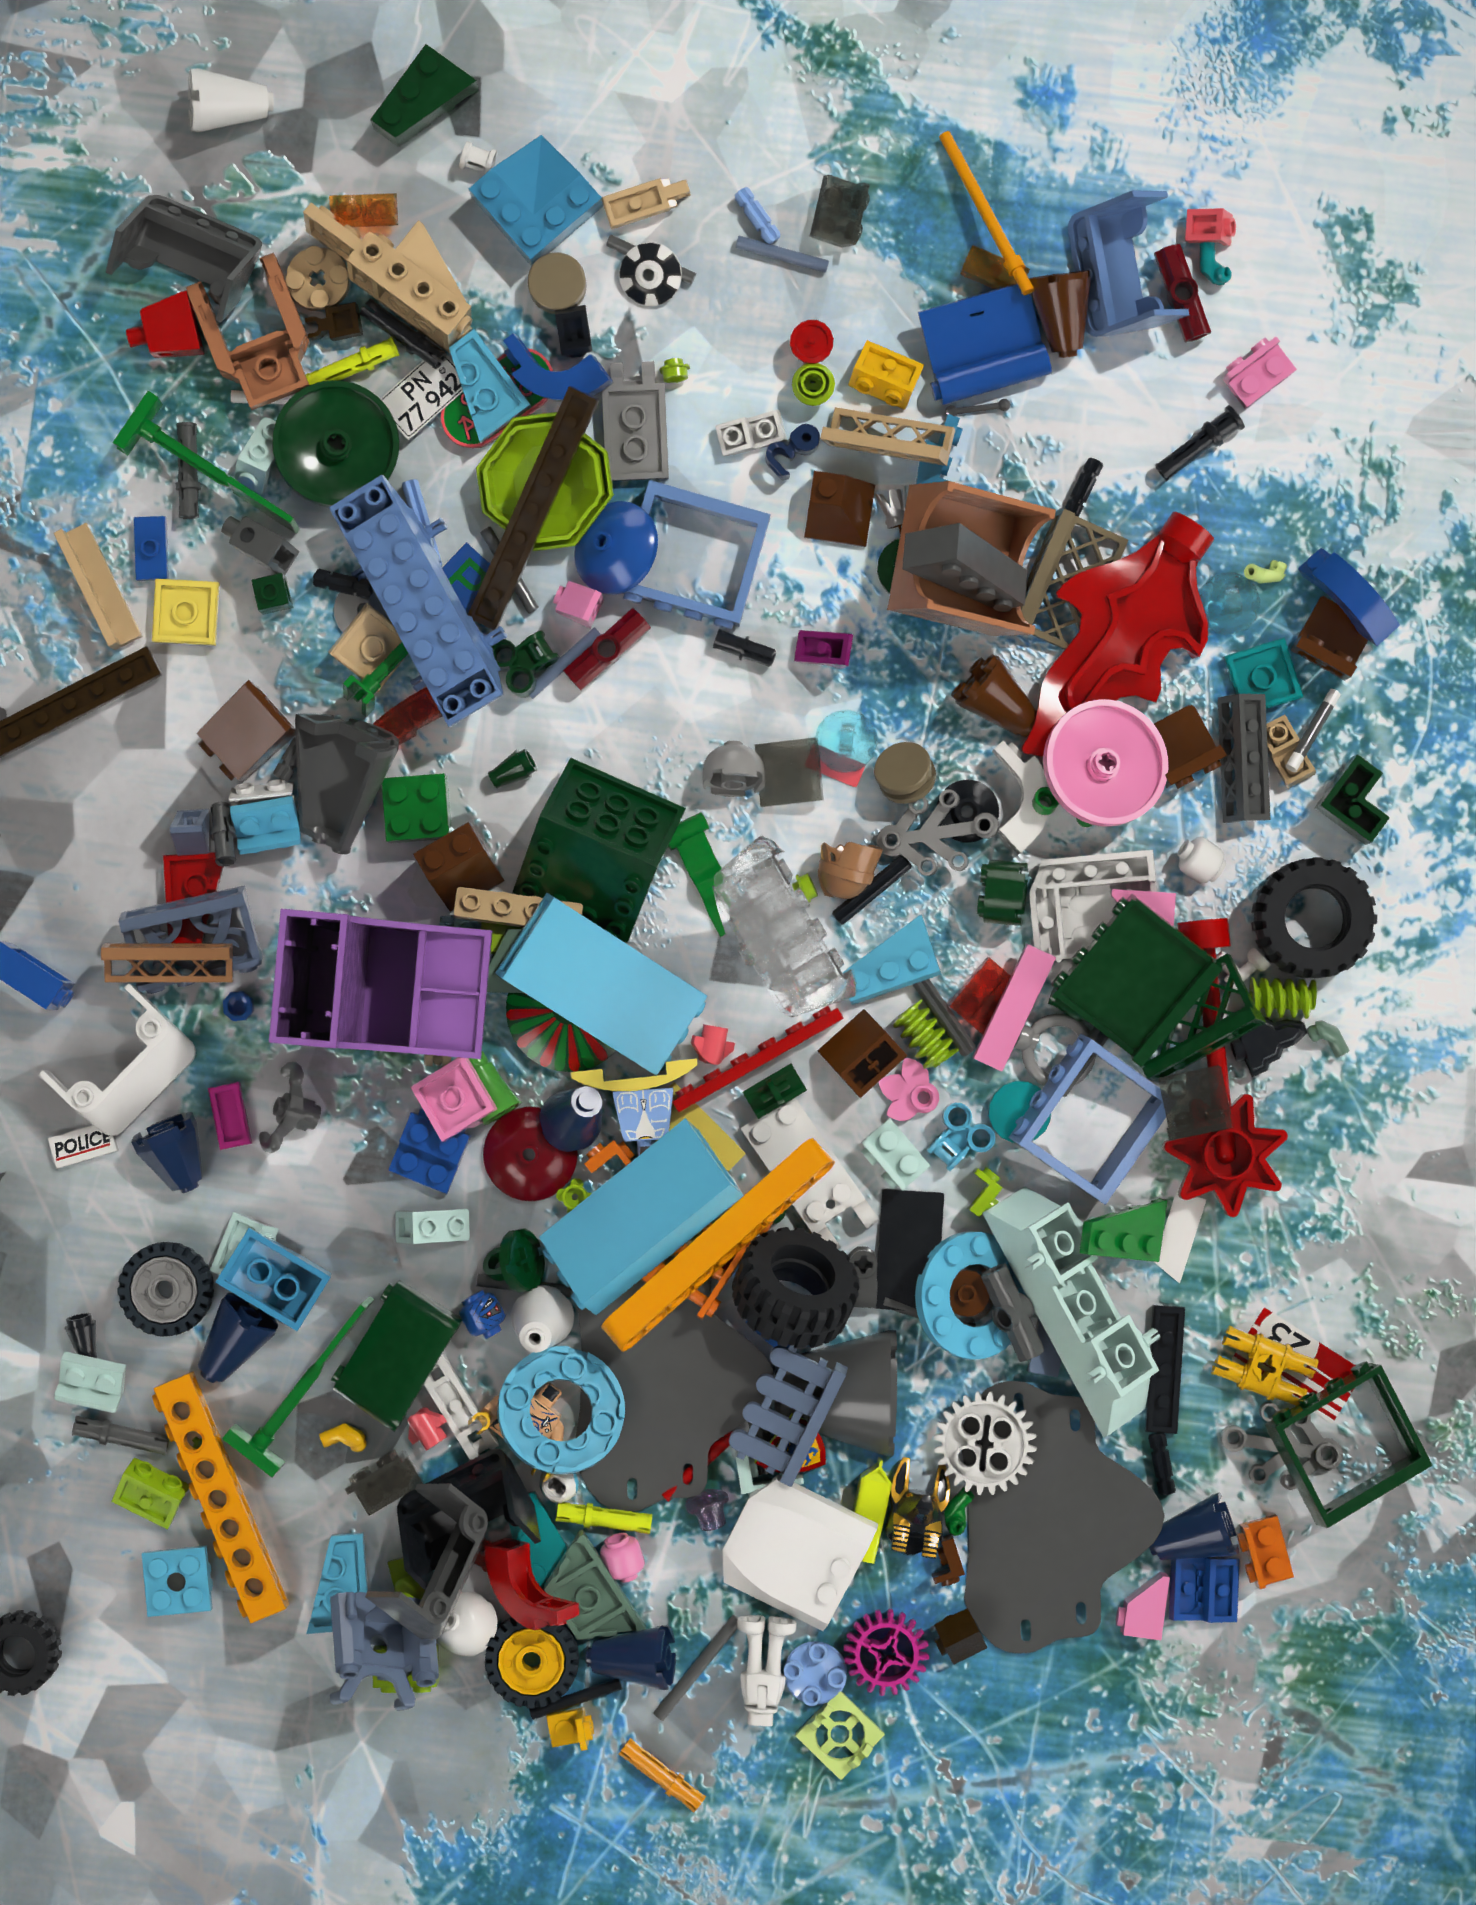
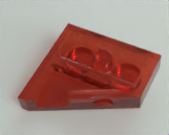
M987 957L947 1005L983 1035L1011 975L991 958Z

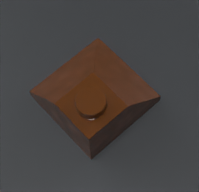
M814 470L804 538L866 547L875 484L847 475Z

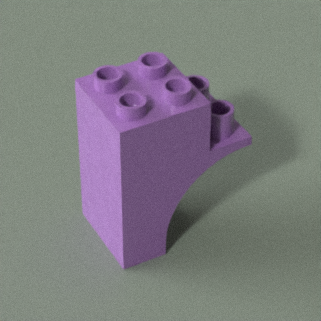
M281 909L269 1043L481 1059L492 930L398 922L338 913Z

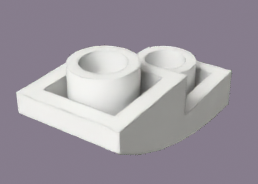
M779 410L750 418L743 417L715 426L724 457L768 447L771 443L787 441Z

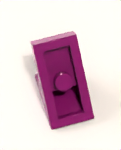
M799 630L794 661L844 669L849 666L853 635Z

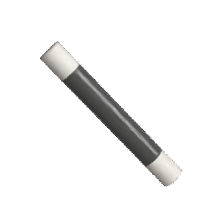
M1330 689L1288 760L1286 764L1288 770L1297 772L1341 696L1337 690Z

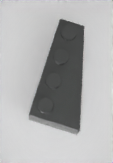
M961 523L905 534L903 570L987 605L996 611L1007 612L1011 611L1013 607L1025 605L1027 570Z

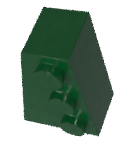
M425 44L370 119L374 130L400 147L430 126L431 122L445 112L448 113L454 109L455 105L469 95L472 96L478 92L477 80Z

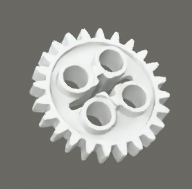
M979 1391L975 1394V1401H971L967 1395H964L963 1406L955 1401L952 1403L955 1410L954 1414L949 1411L943 1412L948 1422L937 1423V1426L944 1431L943 1434L934 1435L935 1440L942 1442V1445L936 1447L934 1452L944 1454V1457L937 1463L938 1465L948 1464L949 1468L944 1475L949 1476L954 1473L956 1475L954 1480L955 1486L962 1480L965 1481L966 1492L971 1489L972 1485L977 1486L978 1495H981L984 1487H988L991 1495H994L996 1485H999L1005 1492L1007 1491L1006 1481L1010 1480L1015 1485L1019 1483L1015 1475L1017 1472L1021 1475H1027L1028 1472L1022 1466L1023 1463L1033 1464L1034 1462L1031 1457L1027 1456V1452H1035L1037 1447L1028 1444V1441L1035 1439L1037 1436L1034 1433H1027L1026 1430L1033 1425V1422L1022 1421L1026 1410L1016 1413L1014 1411L1017 1404L1016 1401H1013L1009 1406L1005 1405L1004 1394L998 1401H994L993 1391H990L987 1399L984 1400ZM990 1415L991 1423L988 1439L990 1442H994V1446H989L986 1455V1469L981 1471L982 1445L977 1444V1440L982 1439L985 1416ZM974 1417L979 1421L980 1429L977 1433L970 1434L964 1430L963 1420L965 1418ZM996 1422H1008L1011 1426V1434L1008 1437H999L994 1431ZM967 1448L973 1450L976 1454V1462L972 1465L963 1464L959 1458L961 1450ZM1000 1452L1006 1455L1008 1465L1005 1468L997 1469L991 1464V1456L994 1453Z

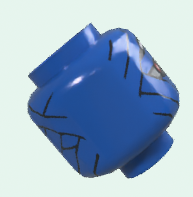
M481 1290L461 1302L463 1307L459 1310V1315L471 1336L477 1337L483 1334L484 1338L488 1339L502 1330L499 1324L505 1320L506 1315L493 1293L485 1294Z

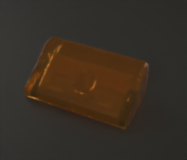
M972 245L960 275L993 289L1017 284L1014 277L1009 276L1003 265L1005 262L1003 257ZM1026 267L1024 270L1028 275L1030 269Z

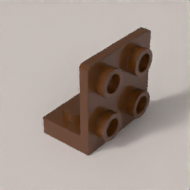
M1321 596L1294 642L1291 651L1346 681L1352 677L1357 666L1355 663L1368 640L1357 632L1351 620L1337 603Z

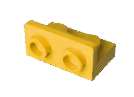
M867 340L855 364L848 385L860 393L871 395L891 406L906 409L924 364Z

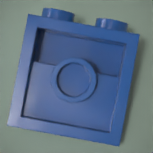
M420 1109L418 1113L411 1112L388 1171L448 1194L471 1135L465 1133V1129L447 1141L442 1142L423 1109Z

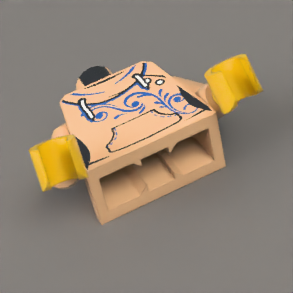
M548 1382L538 1395L534 1394L531 1400V1419L541 1435L555 1441H563L564 1425L559 1420L562 1414L552 1407L562 1395V1392ZM499 1395L495 1396L481 1412L476 1413L468 1420V1425L474 1420L481 1422L482 1429L476 1434L483 1433L489 1427L503 1438L497 1416ZM532 1468V1470H531V1475H532V1476L534 1475V1473H535V1471H536V1469H534V1468ZM546 1473L543 1482L549 1479L550 1473Z

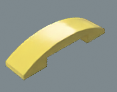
M697 1058L665 1062L667 1073L665 1075L604 1081L603 1069L571 1072V1079L602 1090L638 1091L669 1083L688 1073L698 1064Z

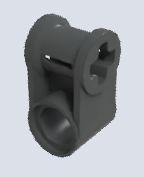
M858 1246L849 1254V1263H853L860 1284L859 1295L854 1307L876 1309L878 1286L876 1255L869 1247ZM861 1255H865L867 1261L871 1262V1264L865 1265V1269H859L858 1263H854V1261L860 1260Z

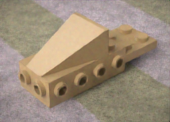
M310 203L303 211L306 232L347 262L349 280L415 329L423 332L427 338L443 350L450 353L449 347L473 330L470 327L473 320L471 318V305L466 302L424 224L419 220L396 249H394V244L383 234H378L377 236L370 230L361 240V235L357 230L348 224L342 226L335 220V215L322 205L318 208L313 203Z

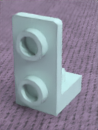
M468 1209L395 1211L396 1243L420 1244L467 1241L470 1238Z
M746 1455L744 1460L736 1457L741 1494L748 1493V1496H750L756 1489H761L772 1482V1479L753 1482L752 1478L758 1477L757 1465L754 1463L755 1459H749V1456ZM803 1474L797 1475L794 1483L798 1485L804 1484Z

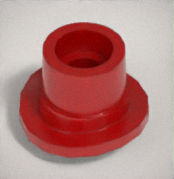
M806 320L794 328L790 336V347L798 360L804 363L815 364L823 362L830 355L833 349L834 338L831 330L825 323L819 320Z

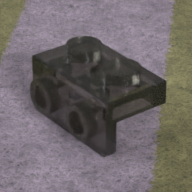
M832 175L823 176L809 237L841 248L855 245L862 234L863 226L861 221L863 213L869 204L870 196L868 191L870 185L865 182L855 184Z

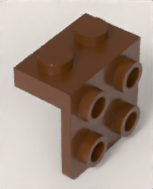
M1188 705L1154 723L1167 750L1168 773L1165 774L1167 778L1166 788L1175 784L1177 789L1194 781L1192 774L1201 769L1207 774L1222 766L1220 759L1227 755L1221 745L1216 747L1197 709L1193 705Z

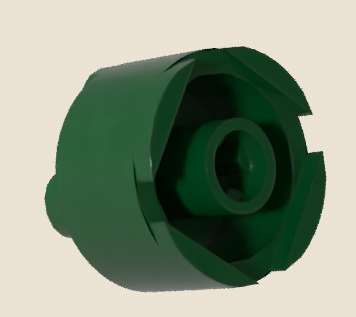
M990 860L989 864H982L980 883H982V886H985V895H979L977 914H979V917H983L984 923L1023 925V920L1018 918V915H1024L1028 880H1025V874H1022V871L1028 872V863Z

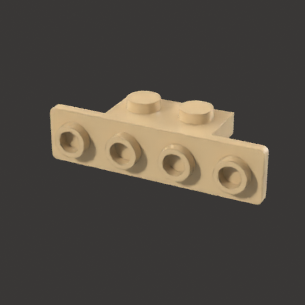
M458 887L453 916L457 919L524 928L543 898ZM561 901L582 915V904Z

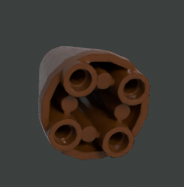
M992 654L986 660L982 657L979 658L969 669L971 676L966 682L962 681L952 691L951 696L955 699V703L1015 735L1020 734L1024 738L1027 737L1034 725L1036 709L999 656Z

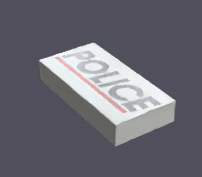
M94 1125L48 1138L56 1169L119 1151L115 1136L102 1133Z

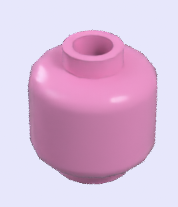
M616 1533L606 1538L599 1552L612 1578L620 1580L622 1583L636 1579L638 1577L637 1573L645 1565L638 1540L633 1536H628L627 1533Z

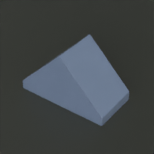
M209 809L177 811L170 826V834L177 855L209 854Z

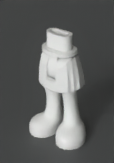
M761 1615L738 1617L737 1628L741 1632L746 1633L748 1638L747 1670L741 1673V1689L745 1702L744 1707L748 1711V1724L753 1726H773V1714L778 1711V1704L786 1681L785 1675L781 1673L783 1641L786 1636L795 1633L796 1621L778 1616L769 1617L766 1669H762V1637L765 1628V1617Z

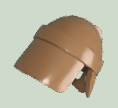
M824 842L821 845V859L818 864V878L824 895L841 899H851L858 896L868 885L872 884L875 875L874 871L883 849L875 845L865 846L853 842H848L845 846L840 844L834 848ZM830 853L833 854V856H834V861L831 860V855H830Z

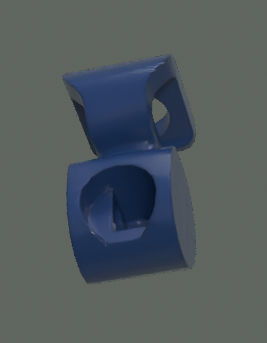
M810 424L798 426L791 432L788 445L783 442H775L768 446L765 456L766 464L781 480L789 479L790 473L774 457L781 454L792 461L796 453L804 456L811 455L818 448L820 441L819 431Z

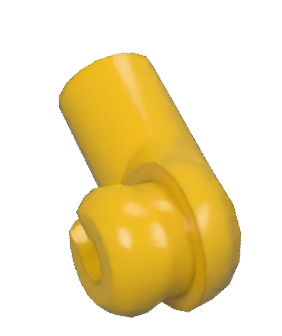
M344 1423L319 1433L324 1448L341 1442L351 1447L352 1451L361 1452L367 1446L365 1434L350 1424Z

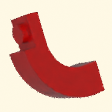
M504 1538L484 1546L486 1569L492 1589L506 1612L518 1623L535 1631L547 1625H564L567 1623V1620L579 1616V1603L553 1597L539 1586L532 1572L530 1544L528 1542Z

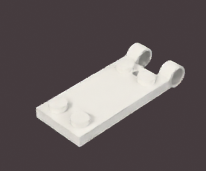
M796 1098L760 1119L756 1117L740 1128L770 1172L801 1144L811 1138H814L835 1161L830 1171L792 1204L812 1233L816 1232L822 1235L821 1238L826 1241L830 1239L837 1244V1249H839L841 1246L826 1226V1222L850 1206L867 1229L880 1220ZM830 1199L835 1201V1207L832 1209L826 1206V1202Z

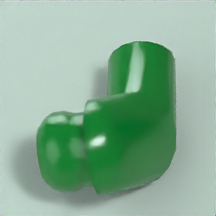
M965 1487L950 1500L944 1512L946 1527L953 1536H959L964 1532L966 1527L965 1508L975 1498L970 1490L968 1492L965 1491Z

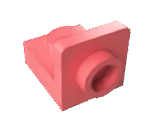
M1224 208L1187 209L1186 242H1219L1224 246L1231 245V238L1236 233V222L1231 213Z

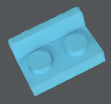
M293 796L230 806V815L236 831L237 849L240 855L277 848H288L301 843L300 822Z

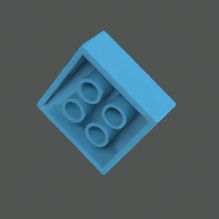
M542 135L494 166L468 188L471 198L531 267L536 260L543 255L549 254L603 207L602 197L582 174Z

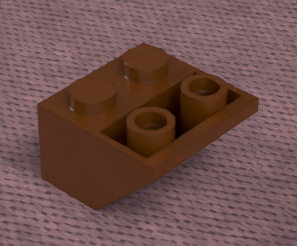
M865 1009L817 1050L859 1098L865 1095L907 1057V1054Z

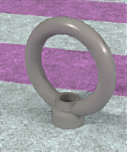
M1067 1014L1047 1015L1037 1020L1031 1027L1024 1025L1014 1048L1022 1051L1023 1063L1029 1075L1043 1086L1047 1083L1049 1074L1045 1073L1038 1066L1034 1056V1050L1038 1044L1040 1034L1046 1029L1055 1026L1067 1027L1078 1036L1080 1034L1088 1036L1090 1030L1083 1022H1078ZM1095 1058L1092 1060L1090 1065L1087 1067V1069L1075 1085L1083 1081L1090 1073L1094 1065Z

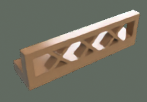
M105 943L101 947V960H104L105 982H233V943ZM112 960H127L134 966L126 975H112ZM145 960H159L166 967L158 975H149L140 965ZM177 960H191L198 967L190 975H181L172 965ZM209 960H226V975H213L204 965ZM137 969L142 975L131 974ZM169 969L174 975L163 974ZM201 969L206 975L195 974Z

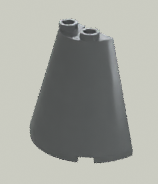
M296 714L295 731L300 832L312 837V841L315 843L328 845L335 853L349 854L363 821L398 752L399 739L386 729L350 718L349 721H344L342 719L333 720L334 715Z
M887 1330L801 1353V1355L817 1363L820 1358L827 1360L826 1367L832 1370L836 1362L848 1367L846 1377L818 1432L820 1435L884 1456H894L895 1443H893V1437L896 1436L897 1414L896 1330ZM775 1366V1375L779 1369L777 1366ZM788 1371L783 1378V1381L804 1391L808 1385V1381ZM816 1385L812 1395L819 1398L823 1388ZM774 1400V1411L788 1418L794 1413L795 1409ZM802 1414L801 1418L808 1422L809 1416Z

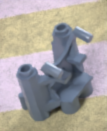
M344 1592L331 1596L335 1672L339 1674L340 1678L346 1680L339 1691L330 1694V1703L338 1705L348 1702L362 1679L369 1676H377V1680L393 1683L398 1698L394 1701L395 1710L403 1711L413 1708L416 1698L405 1673L412 1671L413 1681H416L420 1687H429L436 1683V1679L439 1678L436 1639L429 1640L417 1637L365 1597L367 1592ZM408 1597L417 1605L420 1604V1599ZM371 1645L387 1646V1651L382 1654L377 1653L372 1649Z

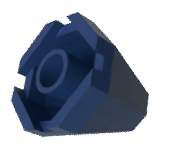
M192 1112L186 1113L185 1119L182 1114H177L152 1124L146 1128L148 1135L142 1137L140 1132L133 1136L131 1143L136 1154L172 1191L180 1190L181 1193H186L199 1186L198 1181L202 1179L198 1127Z

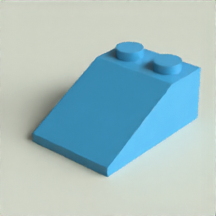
M248 1228L215 1283L295 1331H298L331 1278L332 1273L293 1250Z

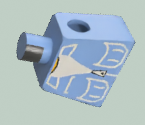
M673 1087L650 1088L638 1091H613L623 1141H637L638 1156L653 1145L656 1140H659L669 1132L674 1093Z

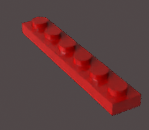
M829 1005L812 1014L815 1020L806 1026L801 1021L785 1030L788 1036L776 1042L775 1038L772 1037L758 1045L760 1052L749 1057L745 1052L730 1061L733 1066L732 1068L723 1073L717 1068L703 1076L704 1084L695 1089L692 1084H689L675 1092L678 1098L672 1102L677 1111L680 1112L844 1019L839 1009L835 1008L831 1011Z

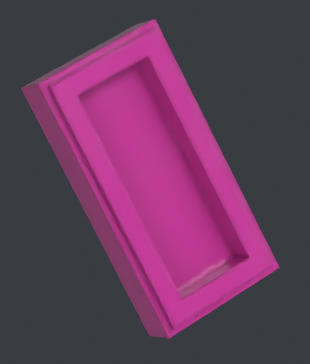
M236 1082L208 1088L220 1150L252 1144L241 1083Z

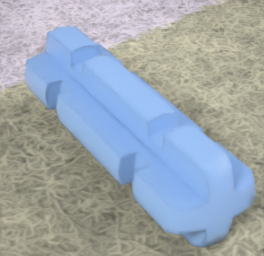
M748 187L739 190L735 194V200L740 207H744V213L758 232L761 231L762 239L768 244L777 241L780 238L779 230L775 225H771L772 220L758 200H754L751 190Z

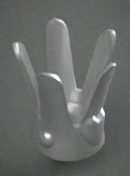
M906 486L903 488V497L900 489L895 490L891 488L889 490L891 508L884 495L875 494L886 516L885 524L887 529L898 527L900 534L907 501Z

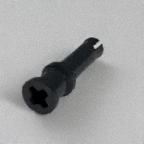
M1230 405L1226 406L1224 413L1213 421H1206L1203 424L1201 432L1181 445L1162 461L1156 463L1157 471L1164 480L1168 481L1169 478L1212 446L1220 447L1224 444L1223 440L1237 429L1243 430L1245 425L1242 419Z

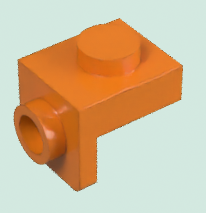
M614 1139L605 1147L599 1143L586 1154L589 1160L584 1165L593 1173L616 1154L626 1166L632 1162L631 1158L635 1155L624 1141L618 1144Z

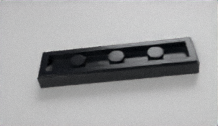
M1153 1305L1151 1328L1158 1331L1154 1335L1160 1334V1339L1150 1345V1350L1159 1371L1150 1378L1146 1403L1145 1432L1177 1434L1185 1307Z

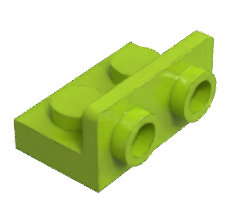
M134 1458L123 1473L111 1502L168 1530L184 1496L189 1490V1485L177 1476L165 1473L146 1461Z

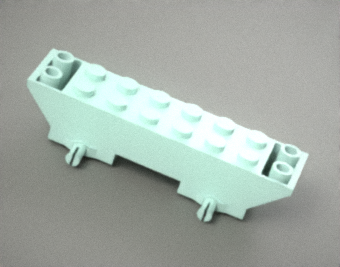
M1023 1187L982 1214L1104 1438L1146 1409L1150 1378L1159 1371L1152 1358L1149 1346L1160 1339V1334L1154 1335L1158 1332L1154 1328L1142 1334L1136 1328L1130 1315L1120 1317L1092 1265V1262L1097 1260L1098 1256L1079 1253L1083 1223L1076 1217L1069 1202L1060 1206L1033 1190Z

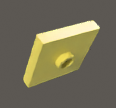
M155 579L152 642L216 646L220 583Z

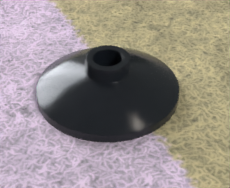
M960 780L952 783L945 789L955 791L959 795L960 800L959 804L948 812L939 826L974 821L975 817L981 813H990L998 819L999 805L997 798L985 784L975 780ZM952 793L944 797L946 805H951L955 801ZM962 807H971L973 810L972 816L969 818L963 817L961 814ZM987 819L982 820L979 825L980 829L987 831L990 828V821ZM977 834L952 837V839L964 843L983 839Z

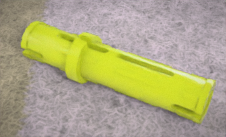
M392 336L371 347H360V351L307 373L306 377L309 385L330 380L342 381L366 369L372 371L375 369V365L400 356Z
M562 1502L558 1503L556 1522L576 1523L584 1525L583 1528L589 1529L590 1526L650 1534L652 1514L593 1506V1503L582 1505Z

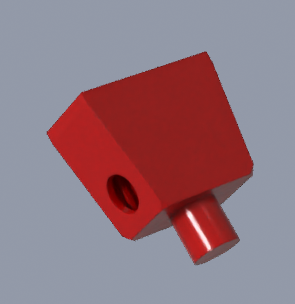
M187 290L142 308L140 316L143 325L126 329L130 347L147 344L149 352L154 358L205 354L195 311Z

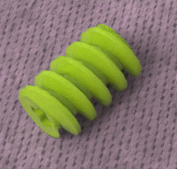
M1251 977L1249 994L1256 1009L1260 1011L1261 1008H1264L1267 1017H1271L1273 1009H1277L1279 1018H1283L1286 1009H1289L1292 1018H1296L1298 1011L1302 1010L1304 1018L1308 1019L1311 1010H1314L1316 1006L1317 985L1316 980H1311L1307 987L1306 981L1299 979L1296 986H1294L1292 979H1286L1282 987L1279 978H1274L1270 986L1267 978H1261L1257 985L1254 977Z
M921 999L901 1013L894 1022L893 1027L904 1026L905 1029L900 1037L903 1039L912 1036V1040L908 1044L909 1049L919 1046L920 1049L915 1057L917 1059L922 1057L928 1058L923 1065L924 1069L935 1068L959 1051V1048L948 1050L953 1040L951 1038L940 1039L945 1029L943 1027L933 1029L938 1020L935 1017L925 1019L930 1009L928 1007L918 1009L923 1001Z

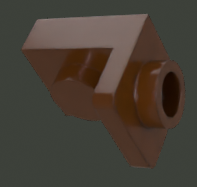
M951 1534L943 1536L941 1540L942 1546L937 1548L942 1566L948 1564L949 1568L932 1573L934 1583H941L942 1586L955 1584L960 1581L959 1576L965 1575Z

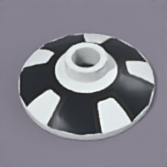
M647 242L633 247L624 256L620 265L619 278L624 292L630 299L641 305L657 306L667 302L676 294L681 284L682 270L678 258L668 247L659 243ZM646 269L653 270L654 279L652 281L644 278L643 274Z

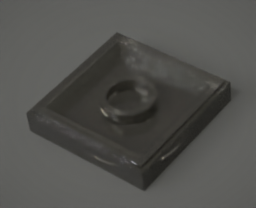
M818 738L754 744L755 751L761 757L765 769V787L759 792L760 807L824 801Z

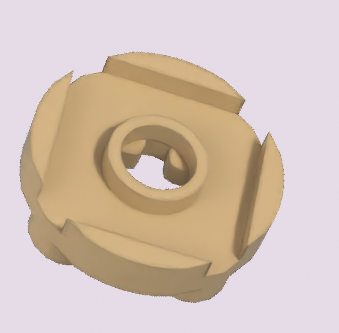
M310 246L306 250L299 252L290 262L287 269L286 284L291 296L301 307L310 311L324 310L325 308L339 305L346 297L349 290L348 270L343 259L334 251L318 246ZM320 271L325 273L323 278L326 282L323 286L321 284H317L315 287L311 285L312 278L310 276L313 273L318 274Z

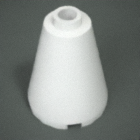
M198 68L189 70L188 100H190V110L188 111L191 132L198 133L267 118L268 111H273V92H268L266 85Z
M539 1285L537 1288H533L532 1291L523 1292L514 1302L511 1311V1322L522 1346L530 1352H542L562 1342L570 1333L574 1322L573 1306L570 1300L557 1288Z

